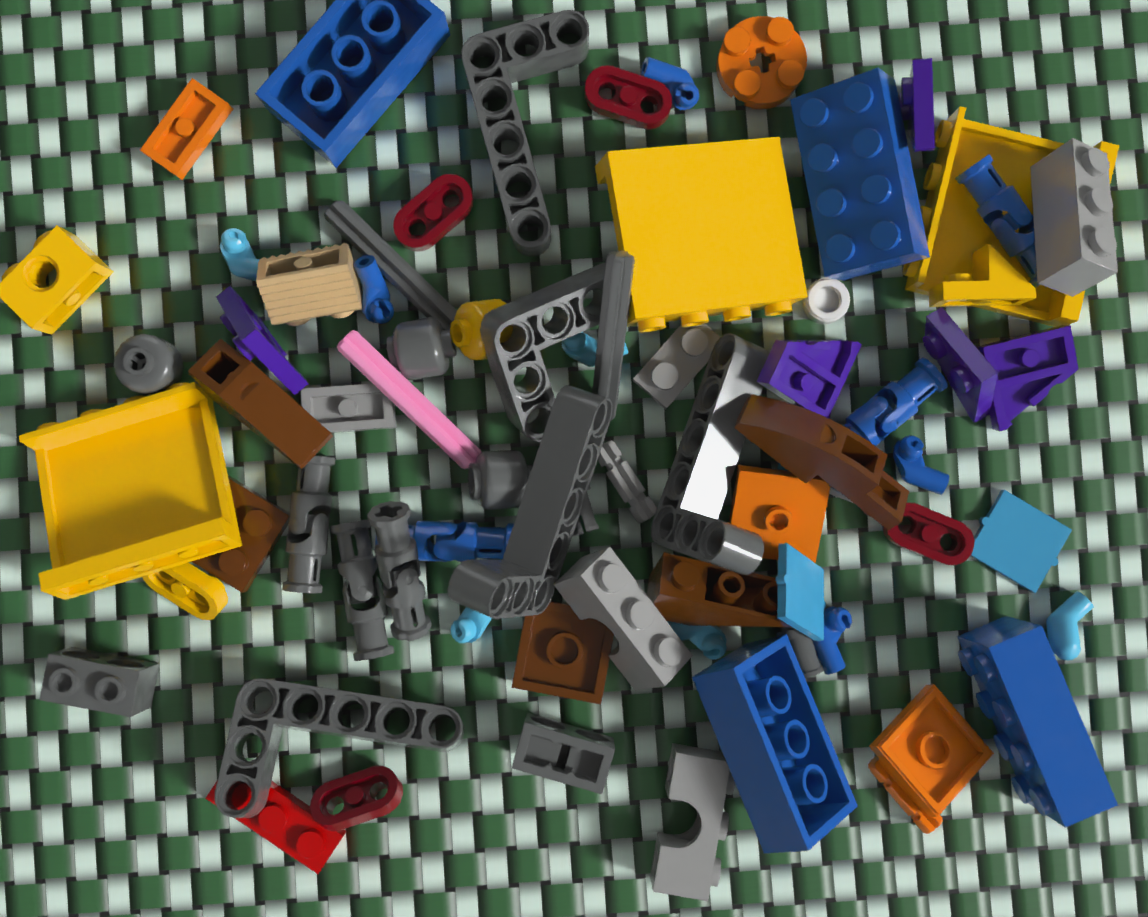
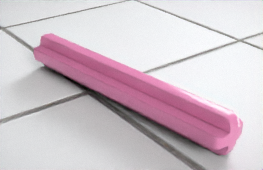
M352 330L338 343L337 350L462 469H467L470 463L476 462L481 450L362 335Z

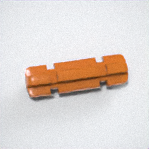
M877 755L868 763L870 772L880 783H883L888 793L906 814L911 816L914 820L913 822L923 833L929 834L941 825L942 817L940 815L938 817L928 816Z

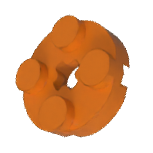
M751 17L739 22L726 33L716 62L718 80L723 90L731 98L735 96L738 100L745 102L744 106L752 109L773 108L784 103L800 85L807 67V54L801 37L787 18ZM756 54H764L772 60L768 66V72L761 73L759 66H751L750 61L755 59Z

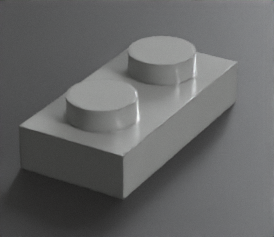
M707 324L691 327H682L680 325L632 381L666 410L709 361L711 352L720 336Z
M373 383L304 388L301 390L302 407L331 433L397 428L395 404Z

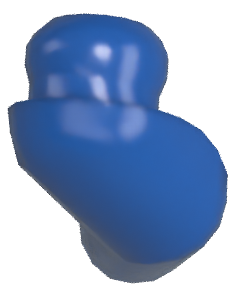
M648 56L645 58L640 75L663 83L671 93L673 106L680 110H688L697 104L699 90L687 70Z
M373 255L362 256L354 261L353 264L362 284V312L370 322L385 324L394 315V307L390 302L389 289Z
M912 435L905 436L902 440L898 441L893 449V458L901 478L906 483L942 495L948 485L949 474L925 465L922 456L923 442L918 437Z
M831 606L824 610V641L812 640L817 657L826 675L836 673L846 667L837 642L842 632L846 628L851 627L852 617L849 611L842 607Z

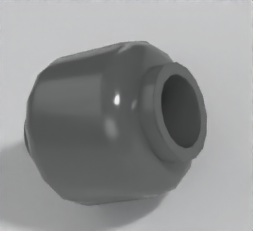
M433 317L399 323L393 331V336L387 337L389 361L408 380H418L445 374L449 367V357L457 355L456 345L451 339L450 330L444 331L441 323Z
M147 334L132 336L124 341L116 351L114 359L115 373L120 382L128 389L146 395L166 391L169 386L179 383L184 369L182 356L174 345L162 338Z
M518 450L481 452L476 462L470 463L468 468V488L471 499H477L479 504L487 510L519 508L533 465H527L525 457Z

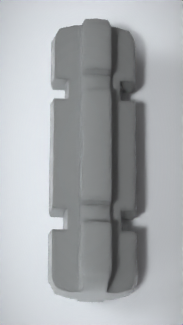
M612 440L607 441L602 445L598 462L602 467L605 466L608 472L606 474L623 501L630 504L629 510L638 523L645 522L655 515L657 507L649 496L646 497L644 495V487L627 460L623 462L621 459L622 453L616 443Z

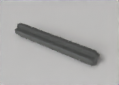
M334 201L324 213L325 220L363 256L373 255L382 275L426 318L433 317L441 323L444 331L450 330L457 310L344 201Z
M623 250L611 251L606 257L592 393L607 397L612 401L611 420L615 418L635 264L634 256Z

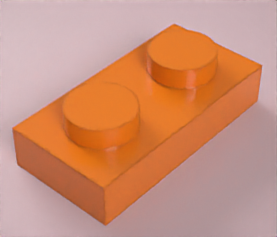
M192 78L140 151L180 180H183L231 114L233 108L225 100Z

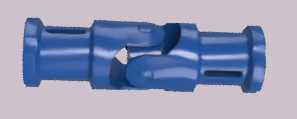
M989 154L955 179L959 184H964L979 205L976 211L992 230L1010 258L1016 257L1030 277L1029 282L1036 288L1041 284L1037 283L1033 215L1013 185L1007 186L993 167V158Z
M922 357L914 363L915 368L897 383L891 381L863 406L846 417V424L844 426L877 446L887 435L918 412L917 406L933 393H940L948 387L947 381L933 363Z
M417 521L415 525H408L410 537L414 538L417 544L419 561L447 562L457 560L462 562L465 560H477V558L503 559L514 523H508L504 528L478 527L476 522L455 524L452 522ZM432 535H436L435 545L430 540ZM377 537L375 538V546L378 544Z

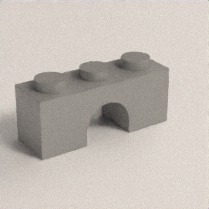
M611 547L581 557L553 584L580 620L587 618L596 619L613 632L619 645L608 656L635 691L666 686L693 656Z
M672 743L665 784L668 799L691 804L697 810V815L692 827L684 833L672 835L657 832L650 873L653 892L708 901L710 887L718 886L721 873V858L716 857L718 840L725 841L729 823L728 813L723 812L726 794L732 795L735 788V781L721 751Z

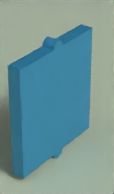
M1001 490L986 517L979 519L981 526L974 536V549L971 557L1028 591L1036 593L1051 566L1058 564L1056 557L1072 529L1008 491Z
M788 543L779 544L778 576H776V583L778 585L777 618L814 641H824V609L826 608L824 601V569Z

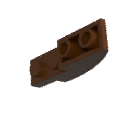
M751 395L746 399L734 428L750 442L761 448L780 463L783 468L793 473L805 484L819 475L833 489L838 490L861 508L866 515L875 519L887 530L902 522L909 491L883 471L887 458L886 453L847 427L813 411L787 402L757 395Z

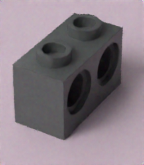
M76 647L48 654L39 700L132 717L151 708L160 663Z
M527 713L515 752L512 769L603 794L615 752L614 738Z

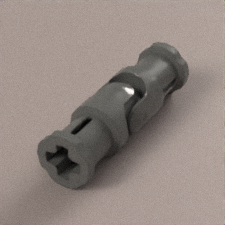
M314 456L302 470L298 467L296 491L291 492L289 526L285 551L290 555L287 581L283 582V591L322 593L323 586L319 583L322 556L327 554L329 518L332 506V495L328 494L331 466L335 465V458Z
M388 501L372 507L367 517L369 524L375 527L378 544L375 546L374 551L383 582L384 600L386 605L391 607L393 622L390 625L392 636L397 640L413 641L427 635L432 625L423 607L422 600L425 598L426 592L423 582L418 578L421 575L417 544L415 539L410 537L407 520L411 516L410 507L404 502Z
M368 519L330 526L331 533L337 535L341 562L337 564L338 573L349 581V583L344 581L342 592L347 623L353 625L357 651L353 653L354 661L369 660L395 653L394 646L390 645L387 640L384 617L388 615L384 600L382 582L377 575H375V578H372L378 568L376 556L372 554L368 531L371 525ZM352 534H354L356 538V544L358 549L357 556L354 555L351 539ZM379 596L377 604L369 608L357 609L350 603V601L356 600L367 601L371 597Z

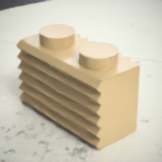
M343 243L340 246L335 244L332 247L325 246L322 249L316 248L313 251L308 249L305 252L298 251L295 254L290 252L287 255L280 254L278 257L272 255L268 259L263 257L259 260L256 284L263 303H265V309L268 311L271 325L286 323L289 326H300L307 323L311 318L327 315L333 318H344L351 315L355 310L362 309V287L353 265L354 261L349 244Z

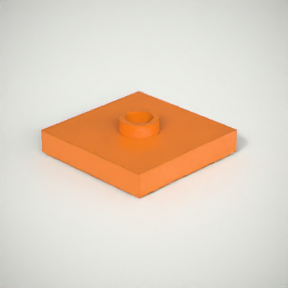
M738 465L729 523L761 536L764 542L762 557L764 559L778 560L779 544L788 543L816 563L831 486L819 475L805 484L787 470Z
M935 684L926 685L869 745L871 750L930 817H938L994 754Z

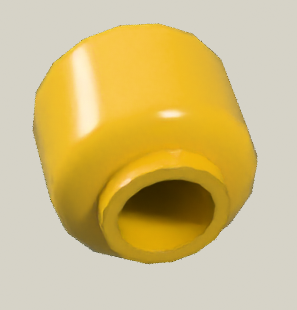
M488 299L466 302L458 308L450 326V335L453 343L464 356L470 360L487 359L480 333L481 321L485 314L507 304L501 299ZM512 325L503 329L500 335V343L510 338L513 331Z

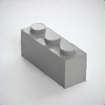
M1072 138L1031 166L1030 170L1037 283L1073 297L1118 273L1107 153Z

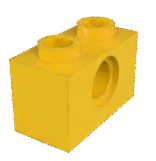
M58 225L40 235L33 245L34 249L21 262L10 266L3 273L2 281L0 282V298L30 328L50 335L114 272L76 235ZM56 269V280L51 286L47 287V275L50 271Z

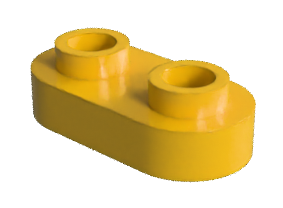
M189 562L142 576L145 583L152 590L202 620L214 619L228 603V596L223 583L218 578L206 574Z

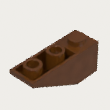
M222 339L213 345L188 370L209 398L301 470L333 437L330 431L255 364Z
M665 552L649 575L647 596L666 621L688 626L791 627L777 618L778 585L774 577L756 573L742 575L704 561Z

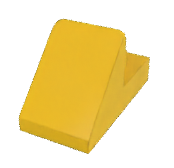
M988 244L973 253V274L959 273L946 275L943 282L929 289V307L1020 305L1036 298V288L994 247Z

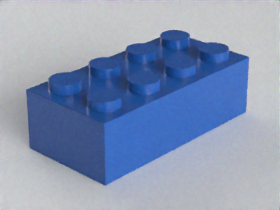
M335 0L255 94L273 116L337 168L449 38L450 31L445 13L430 0Z
M875 68L790 99L824 277L843 281L930 258L895 79L880 68Z
M1005 616L957 636L962 650L958 651L960 662L969 676L974 675L980 692L976 693L977 702L984 715L988 719L992 718L998 732V734L993 736L995 745L1004 760L1010 761L1016 776L1012 777L1011 781L1020 800L1024 804L1032 805L1042 816L1047 815L1063 827H1068L1118 806L1042 625Z
M787 634L746 643L692 677L764 853L809 851L858 807Z

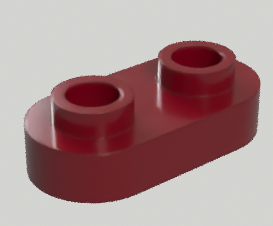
M609 65L594 69L586 79V102L594 112L643 129H655L661 126L670 115L672 107L671 93L663 83ZM604 88H609L613 90L615 95L611 99H603L599 92ZM645 102H651L657 109L653 113H645L641 109V105Z
M455 174L439 176L402 207L396 214L393 223L394 233L399 242L411 251H425L435 245L470 214L474 203L473 194L467 181ZM454 194L460 198L459 203L454 207L444 205V200L448 195ZM416 223L426 225V230L421 236L411 235V228Z
M906 503L903 517H907L911 522L908 532L902 533L898 525L890 530L882 526L884 535L892 544L940 564H961L971 556L974 549V536L968 526L916 503ZM944 534H948L952 539V545L947 550L942 549L940 546V539Z
M381 765L373 766L321 785L312 796L310 803L311 815L324 829L340 831L391 813L401 802L403 785L390 768ZM382 789H387L386 795L376 800L377 793ZM344 803L341 812L333 815L334 808L338 804Z

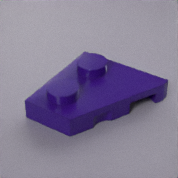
M932 58L912 60L910 77H903L901 80L899 102L903 121L908 120V136L914 151L935 150Z
M231 286L216 296L225 312L220 316V319L235 336L232 338V341L248 360L251 361L257 357L294 395L308 385L304 376L285 358L286 352L272 336L259 316Z
M941 307L926 316L923 343L929 355L937 360L973 423H976L990 415L998 373Z
M1060 325L976 347L998 373L990 410L992 430L1003 431L1008 429L1012 425L1010 421L1028 406L1037 405L1048 395L1054 385L1063 383L1079 370L1071 325Z
M775 340L756 382L790 404L829 418L862 344L849 340Z

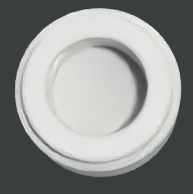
M821 278L807 288L808 297L802 300L804 312L812 321L819 324H830L840 319L847 312L850 304V295L845 285L839 280Z

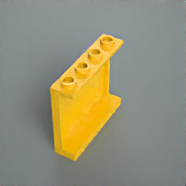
M961 106L947 120H941L935 133V147L939 148L936 162L930 164L923 184V189L929 190L926 204L920 207L930 258L904 264L903 275L908 276L905 290L929 296V289L943 282L944 276L959 273L973 274V253L987 244L994 247L1022 276L1030 281V277L1016 257L1010 258L992 230L976 211L979 205L964 184H959L955 178L990 154L993 158L992 165L1007 186L1013 185L1033 215L1030 167L1064 143L964 119L966 108ZM1101 141L1094 148L1107 153L1109 180L1111 183L1119 145ZM1039 285L1036 287V298L1020 305L972 307L1056 327L1069 325L1079 320L1085 290L1072 297Z
M780 137L607 151L596 164L597 183L607 184L618 251H627L635 258L627 327L638 326V332L640 333L652 332L666 328L665 322L681 320L682 327H691L708 323L709 316L723 315L725 322L737 321L751 317L750 311L764 310L765 316H776L791 312L792 304L808 297Z
M195 382L176 383L160 393L150 396H133L126 399L123 404L107 409L87 410L78 418L61 423H45L38 426L35 431L19 435L21 443L35 450L52 564V569L38 573L42 592L67 600L242 546L213 400Z

